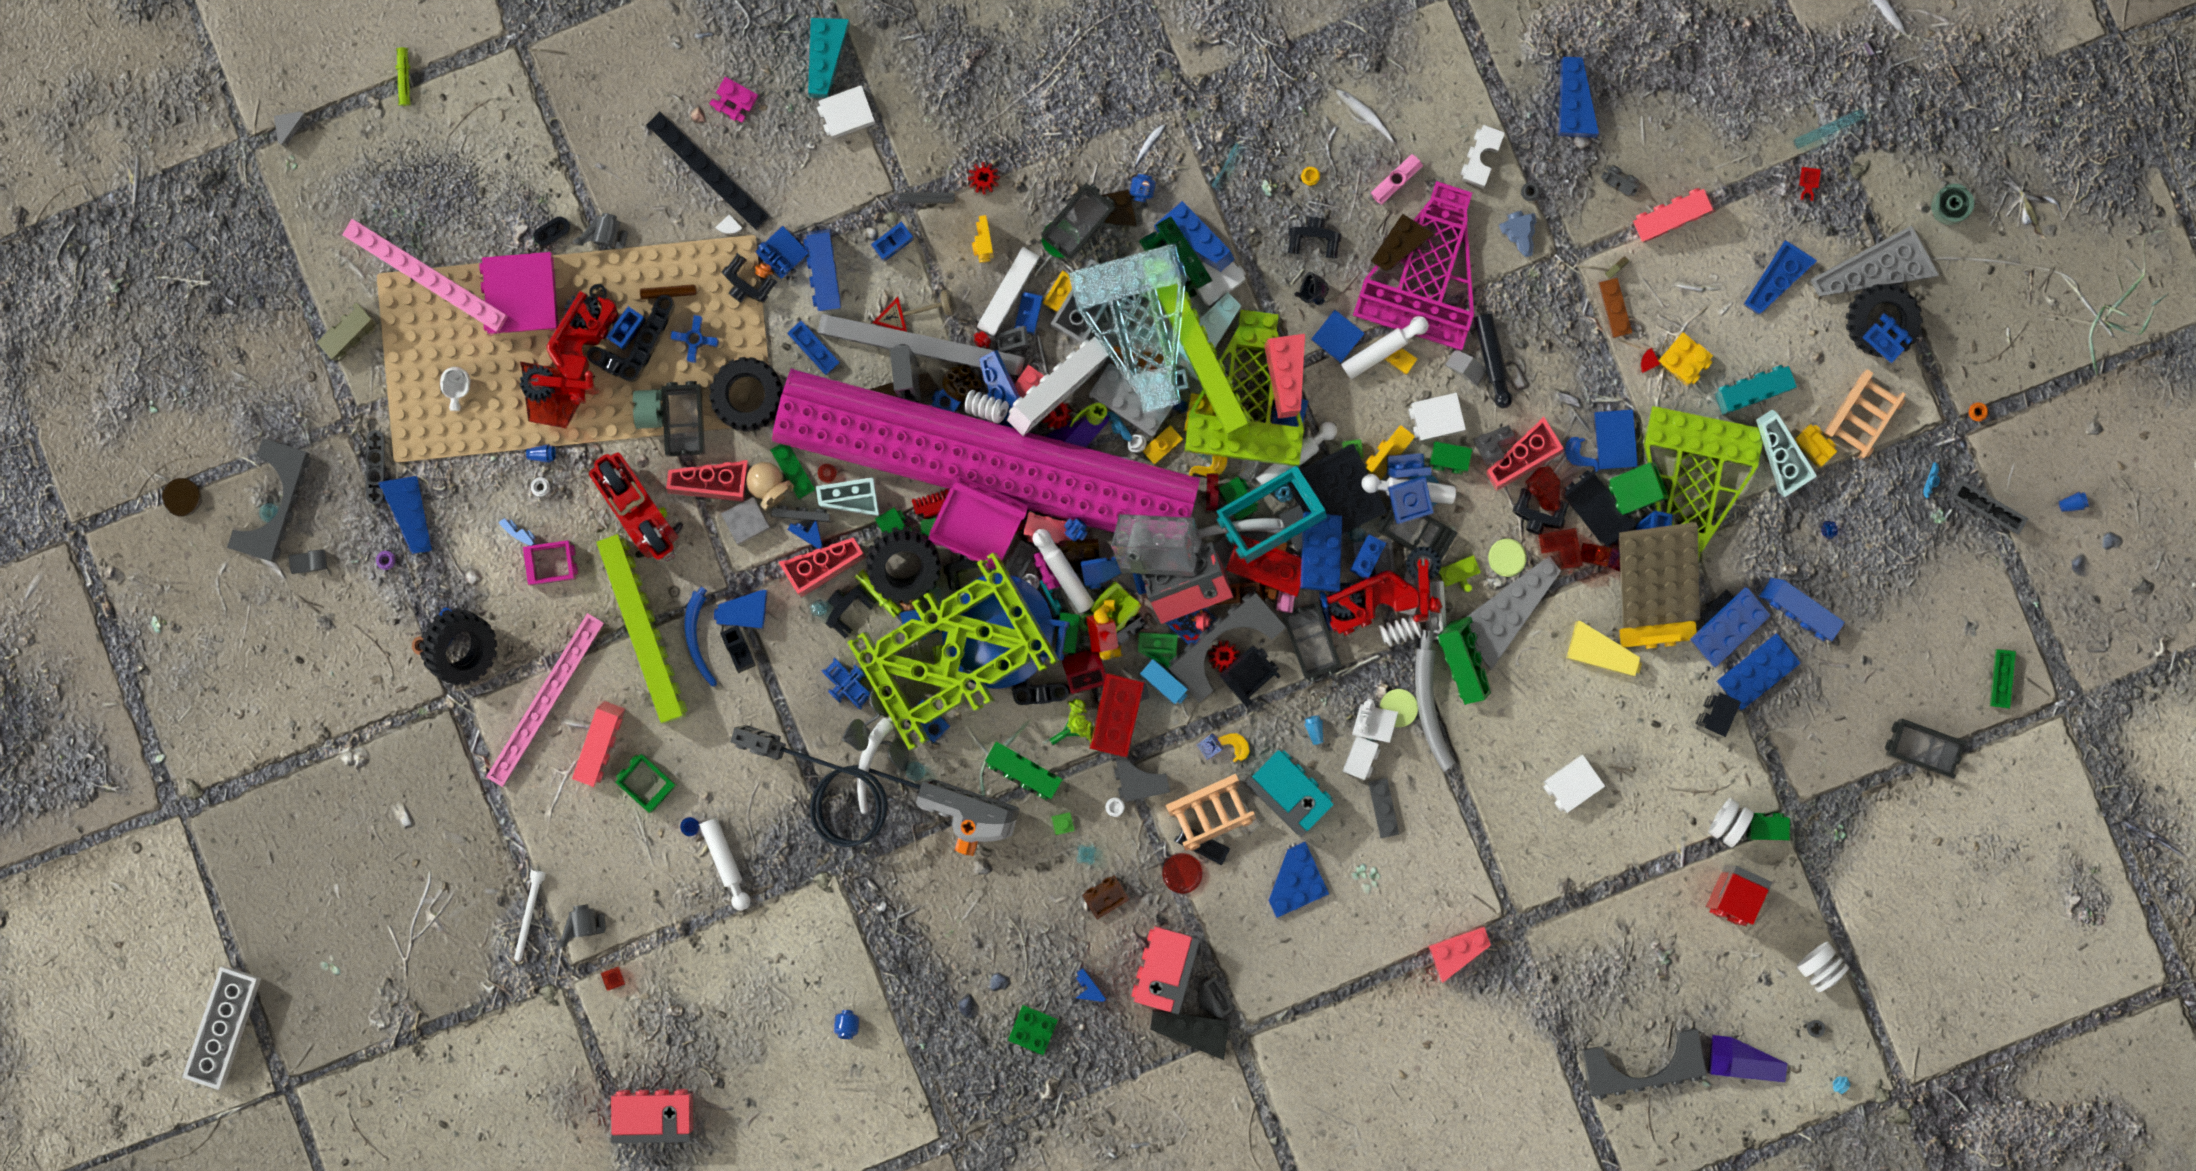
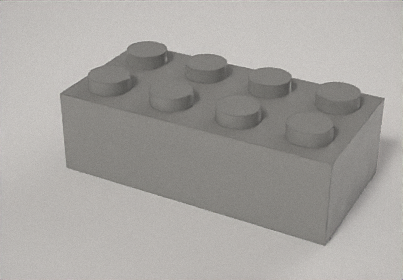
M1090 259L1052 320L1051 327L1081 345L1093 332L1115 296L1117 289L1123 283V278Z
M1109 363L1089 393V398L1097 403L1104 404L1109 411L1115 413L1152 439L1174 407L1172 403L1111 363Z

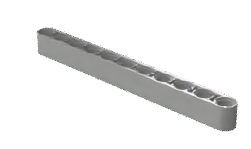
M824 314L821 315L818 334L889 350L898 344L909 345L914 355L967 365L981 369L979 358L994 351ZM999 352L1009 375L1020 377L1025 358Z

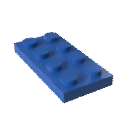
M1311 512L1303 513V518L1310 515ZM1326 514V519L1302 532L1300 588L1338 592L1340 591L1342 516Z
M1745 587L1690 640L1707 661L1716 668L1771 615L1752 592Z
M1775 633L1716 682L1727 696L1741 701L1738 709L1742 711L1801 663L1780 636Z

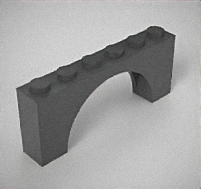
M262 438L257 457L270 463L277 471L283 487L282 503L275 517L263 527L251 531L232 530L227 548L274 563L276 559H279L281 542L287 536V530L285 529L287 523H290L292 520L293 512L291 511L293 505H296L299 499L297 492L299 486L302 487L305 476L303 474L305 468H308L311 462L310 453Z
M1249 591L1241 598L1243 602L1238 606L1234 604L1228 609L1227 616L1224 618L1219 617L1213 623L1214 627L1211 630H1204L1198 636L1199 640L1196 643H1189L1183 649L1185 652L1180 657L1177 654L1169 661V670L1199 703L1214 691L1205 673L1204 660L1210 644L1217 636L1229 629L1248 627L1261 631L1272 640L1286 628L1284 622L1256 591L1253 593Z
M1145 679L1139 680L1145 682L1140 702L1149 699ZM1103 688L1100 689L1101 693L1097 694V695H1098L1099 704H1100V700H1101V695H1102ZM1111 754L1112 761H1116L1117 768L1114 769L1116 780L1121 782V787L1118 788L1120 799L1124 798L1125 802L1170 792L1166 773L1151 774L1141 771L1132 765L1126 757Z
M1694 1028L1676 1032L1677 1043L1672 1059L1661 1071L1648 1077L1634 1078L1621 1074L1609 1063L1601 1046L1582 1049L1590 1096L1602 1099L1606 1098L1607 1094L1623 1095L1626 1094V1090L1631 1089L1634 1092L1644 1091L1647 1086H1652L1655 1089L1664 1087V1083L1671 1082L1672 1085L1682 1084L1684 1079H1690L1691 1081L1702 1080V1076H1706V1069L1698 1029Z

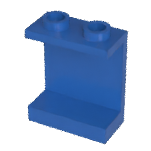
M1369 534L1349 571L1364 579H1368L1386 543Z

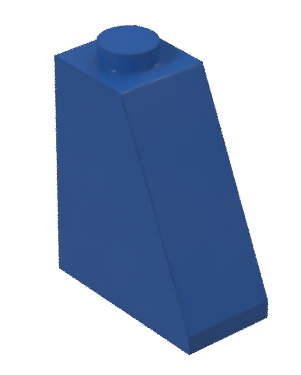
M760 590L718 604V609L714 610V620H717L716 624L764 629L768 591Z

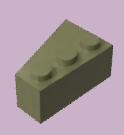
M357 302L353 304L354 310L350 314H344L340 318L342 321L335 327L332 326L316 342L331 360L335 362L345 358L347 351L351 347H357L365 335L368 336L376 330L375 326L378 323Z

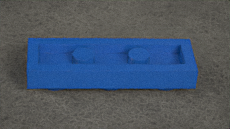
M802 321L798 322L787 332L825 375H828L840 364Z

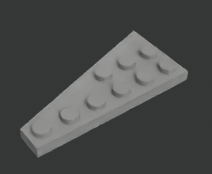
M1911 225L1812 278L1810 282L1818 296L1822 297L1863 290L1876 284L1892 285L1938 277L1939 274Z
M1550 556L1466 616L1472 617L1473 623L1470 624L1472 633L1476 632V650L1481 652L1482 659L1490 670H1492L1561 572Z

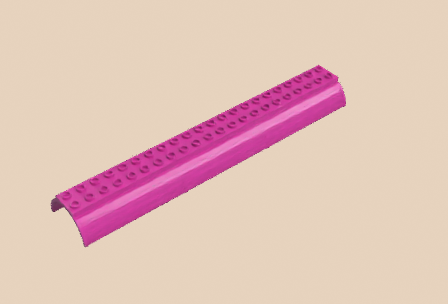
M793 368L790 369L781 395L772 435V442L948 489L951 488L958 474L1027 504V510L1067 521L1069 518L1071 520L1079 518L1087 526L1131 537L1135 523L1141 521L1148 525L1152 538L1185 539L1200 482L1199 477H1193L1029 432L1022 436L1014 428L816 376Z

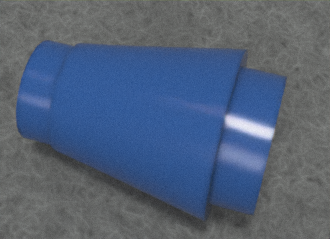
M550 444L527 448L526 457L527 460L550 463L556 459L555 446H550Z
M2077 492L2058 501L2061 512L2085 510L2086 507H2089L2085 492Z

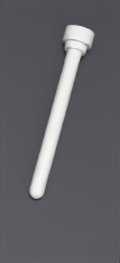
M531 870L530 882H532L514 957L517 962L521 961L539 885L542 884V881H545L546 873L542 871Z

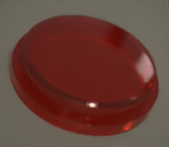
M1178 853L1171 856L1165 862L1162 869L1165 885L1176 893H1189L1195 890L1202 880V867L1199 861L1190 854Z

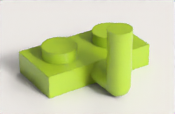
M1474 555L1445 566L1439 571L1444 587L1460 582L1465 593L1472 590V586L1468 584L1467 578L1481 573Z

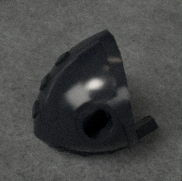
M1308 272L1302 282L1300 291L1295 292L1294 295L1306 303L1315 302L1316 305H1321L1325 302L1324 298L1328 294V283L1319 275Z

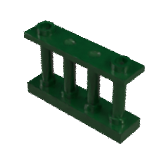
M1170 216L1156 224L1159 230L1158 234L1154 231L1140 239L1139 243L1150 260L1162 254L1165 255L1166 259L1170 257L1175 269L1174 275L1178 274L1183 283L1184 289L1182 291H1187L1190 299L1197 295L1193 289L1194 287L1198 290L1213 280ZM1163 239H1165V241L1169 245V249H1167V247L1163 243ZM1173 255H1175L1178 261L1180 262L1179 266L1172 257ZM1183 271L1187 273V275L1191 279L1190 281L1187 280V278L1183 274Z

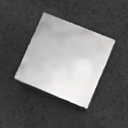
M754 497L721 513L737 545L770 529Z

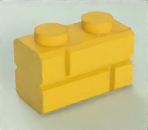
M1809 424L1794 440L1800 450L1820 468L1837 452L1835 449L1836 444L1829 438L1826 440L1821 435L1823 431L1817 425Z

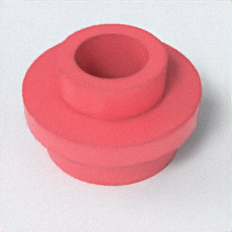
M1206 612L1197 614L1196 628L1204 631L1210 626V616H1207Z

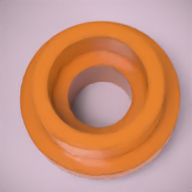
M766 263L755 266V274L762 278H766L767 275H773L774 271Z
M1976 402L1970 406L1968 413L1972 420L1979 422L1987 417L1988 409L1985 404ZM1975 409L1981 411L1979 416L1975 414Z

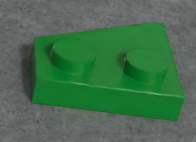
M1139 632L1138 652L1169 668V661L1176 656L1178 634Z

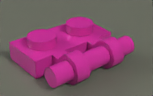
M724 77L716 91V94L722 98L720 101L712 98L709 105L713 106L719 113L722 111L729 115L730 119L743 123L746 116L741 114L742 109L750 112L759 96L731 79ZM727 101L737 105L736 108L733 110L726 106Z
M1042 553L1034 554L1035 565L1039 568L1043 576V584H1046L1048 590L1062 587L1045 562Z

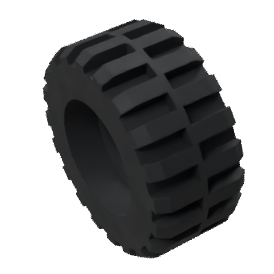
M1876 284L1863 289L1862 293H1858L1854 297V302H1850L1848 306L1850 310L1849 313H1846L1845 318L1848 319L1846 330H1849L1850 334L1848 336L1854 341L1855 346L1863 350V352L1876 357H1883L1862 338L1869 330L1867 319L1871 309L1880 303H1890L1899 310L1901 315L1900 327L1902 329L1905 328L1909 332L1908 335L1913 338L1909 344L1903 340L1900 342L1904 351L1907 352L1910 349V345L1917 342L1918 339L1916 337L1922 331V328H1920V324L1923 323V317L1920 316L1922 310L1917 305L1916 298L1911 296L1907 290L1890 284Z
M739 357L738 360L732 359L728 361L727 365H722L719 368L720 371L717 374L715 373L713 377V383L710 384L711 395H709L712 408L719 419L727 426L743 432L758 431L764 426H769L770 422L776 419L784 389L775 370L766 362L752 357ZM742 377H753L760 381L764 387V401L755 411L741 412L735 409L730 402V388L736 380Z
M903 526V530H898V527L892 528L893 531L890 533L887 530L884 531L882 538L876 537L874 546L870 545L868 549L869 555L866 557V567L870 583L878 594L881 593L882 597L886 600L892 598L894 603H899V600H903V603L907 604L912 599L914 601L920 600L921 595L929 593L930 588H935L937 585L936 580L940 578L939 570L941 569V563L936 546L928 540L929 536L927 534H921L920 530L916 528L910 531L909 527ZM902 551H909L918 555L921 559V567L913 576L898 579L887 573L885 565L892 555Z
M453 609L452 612L449 610L443 611V615H436L433 618L434 621L427 624V631L422 633L423 642H420L419 646L423 650L420 652L421 659L424 660L423 664L430 670V673L442 681L457 686L460 683L462 685H469L470 681H478L480 675L485 676L488 673L486 671L488 667H492L494 664L492 660L493 657L496 658L497 651H495V647L498 646L497 640L494 639L496 634L487 621L468 610ZM468 631L471 637L468 653L461 660L449 663L446 650L450 640L458 633Z

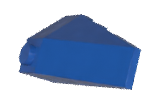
M1123 555L1111 557V559L1100 558L1081 562L1085 587L1089 586L1090 590L1101 588L1100 584H1104L1122 574L1120 564Z

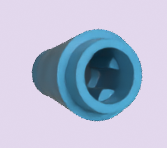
M1320 715L1305 718L1306 723L1304 725L1312 744L1323 743V720L1320 719Z

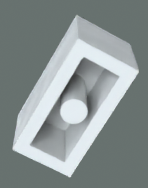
M1356 736L1342 772L1361 780H1365L1366 777L1369 778L1373 770L1371 763L1373 759L1377 760L1380 749H1378L1379 744Z

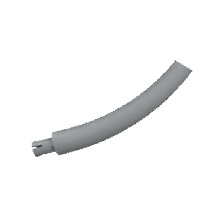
M1422 630L1421 648L1416 650L1415 663L1417 706L1429 747L1439 766L1445 772L1456 762L1444 741L1435 709L1433 673L1436 650H1432L1434 631Z

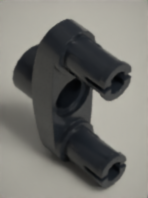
M1308 217L1307 227L1289 228L1288 236H1290L1287 253H1293L1295 246L1294 254H1300L1301 237H1319L1328 240L1325 257L1331 258L1333 250L1332 258L1338 259V247L1342 234L1324 229V218Z
M736 253L730 264L721 271L729 282L734 285L728 294L740 303L747 296L765 303L768 299L767 295L777 284V281L767 275L759 288H753L737 276V272L747 260Z
M1521 488L1518 501L1514 504L1512 512L1528 521L1526 526L1528 532L1542 535L1544 527L1564 528L1566 522L1564 518L1569 506L1568 502H1565L1563 508H1561L1563 501L1558 500L1554 515L1550 516L1529 509L1528 505L1533 491L1528 490L1525 497L1527 489Z
M959 553L960 560L943 566L944 574L947 575L948 590L954 591L953 582L955 583L956 590L961 589L958 577L959 570L979 567L978 561H972Z
M862 584L854 587L846 595L840 589H837L827 600L834 609L825 624L830 629L833 628L844 639L847 638L848 634L843 629L849 634L853 629L840 620V615L854 599L860 600L869 610L874 606L868 600L874 605L878 602L865 590L866 588Z

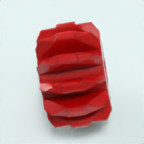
M982 162V168L975 164L976 171L969 170V173L973 176H969L968 181L972 182L970 188L976 187L975 193H979L980 189H982L983 195H986V189H989L992 193L994 191L991 186H999L995 181L1000 180V176L995 175L998 172L997 168L991 170L993 166L991 163L985 168V162ZM980 176H989L987 177V182L981 180Z
M1062 402L1059 404L1055 411H1051L1042 420V423L1048 422L1047 427L1052 428L1054 426L1055 429H1059L1060 426H1066V421L1071 419L1068 413L1072 412L1071 409H1067L1069 403Z
M1221 640L1218 641L1220 648L1213 644L1211 647L1216 652H1208V655L1214 656V658L1208 659V662H1216L1212 666L1213 669L1220 665L1219 672L1223 671V666L1228 668L1229 664L1233 663V660H1237L1238 657H1234V655L1240 653L1239 650L1232 651L1236 647L1235 644L1230 648L1228 647V640H1226L1225 646L1222 645ZM1228 652L1229 655L1227 657H1229V660L1226 661L1224 659L1221 661L1219 653Z

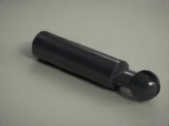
M1491 313L1477 316L1474 318L1489 383L1493 384L1494 402L1501 409L1508 408L1512 404L1513 397L1508 391L1506 384L1508 376L1493 315Z

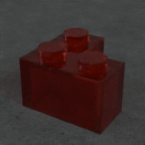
M1576 528L1536 536L1539 555L1558 552L1561 571L1583 566Z

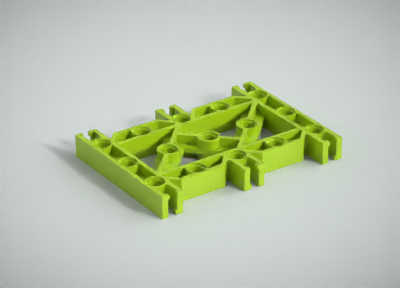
M991 553L987 556L988 559H993L996 565V570L992 572L986 566L988 563L987 559L977 562L987 581L978 579L942 600L941 607L933 593H926L923 596L929 601L931 610L927 612L921 605V600L913 601L912 604L922 621L911 619L877 640L876 646L868 632L859 634L858 638H863L867 647L863 651L857 645L858 639H851L847 642L909 750L918 748L910 736V733L914 731L920 737V743L924 744L930 740L920 722L925 724L933 722L964 703L966 697L973 710L979 711L984 708L983 704L979 705L975 694L979 692L986 699L983 701L984 704H990L995 701L985 683L995 684L1027 665L1031 657L1039 671H1045L1048 667L1043 664L1040 654L1044 652L1050 657L1051 664L1054 665L1059 662L1057 655L997 553ZM1000 573L1003 580L1000 584H997L995 577ZM966 593L970 595V601L967 604L963 602V596ZM995 594L1015 629L965 617L961 614ZM1017 607L1022 609L1020 617H1016L1014 614V610ZM933 613L938 617L937 622L934 624L930 620ZM984 627H988L990 631L987 637L982 635ZM937 629L948 632L945 645L942 648L940 666L896 655ZM901 633L905 635V641L902 644L898 641V636ZM967 637L1011 648L970 674L959 671L961 659L965 654L964 647ZM1036 640H1039L1042 644L1041 649L1038 651L1034 649V642ZM953 646L957 649V654L954 657L949 653L950 648ZM868 653H871L873 655V660L871 663H868L866 661V655ZM1003 660H1007L1009 663L1007 670H1003L1001 667ZM920 666L925 670L924 675L921 677L917 674V669ZM892 674L946 689L912 709ZM972 679L976 682L974 690L969 688V682ZM887 686H890L892 688V694L890 696H887L885 694V688ZM939 699L944 703L941 710L936 707ZM906 719L911 721V727L908 730L904 727Z

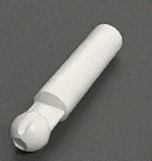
M1422 316L1414 317L1410 325L1404 329H1395L1341 365L1352 380L1407 345L1408 339L1414 335L1424 334L1428 330L1429 324Z
M1322 423L1316 436L1313 438L1307 436L1302 440L1299 467L1319 451V444L1322 441L1332 440L1336 437L1337 427L1334 423ZM1273 464L1260 474L1256 480L1260 485H1263L1294 466Z
M1368 474L1362 479L1361 485L1368 493L1385 490L1386 494L1390 496L1389 486L1409 481L1410 479L1389 477L1387 481L1379 480L1374 474ZM1427 482L1431 502L1449 505L1454 503L1456 496L1455 486Z
M1045 529L1036 530L1032 538L1033 543L1044 556L1045 562L1078 613L1087 611L1094 605V601L1060 548L1052 540L1050 533Z
M717 817L699 824L724 887L731 888L732 906L739 911L747 909L750 905V897L741 891L739 884L742 881V877Z

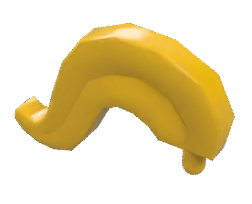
M1212 456L1211 466H1193L1189 471V475L1199 474L1206 477L1207 473H1218L1219 476L1225 470L1228 458Z
M1230 733L1219 738H1214L1213 734L1210 735V740L1215 746L1233 745L1234 754L1237 756L1233 759V762L1242 761L1248 757L1250 753L1249 744L1242 735Z

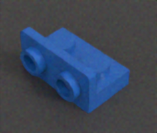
M1423 453L1387 456V475L1400 478L1431 475V467L1424 465Z

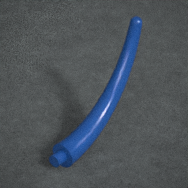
M701 586L698 592L693 591L692 597L688 601L684 623L685 637L690 655L704 679L712 687H715L717 681L702 658L697 640L698 616L702 605L707 599L704 597L707 590Z

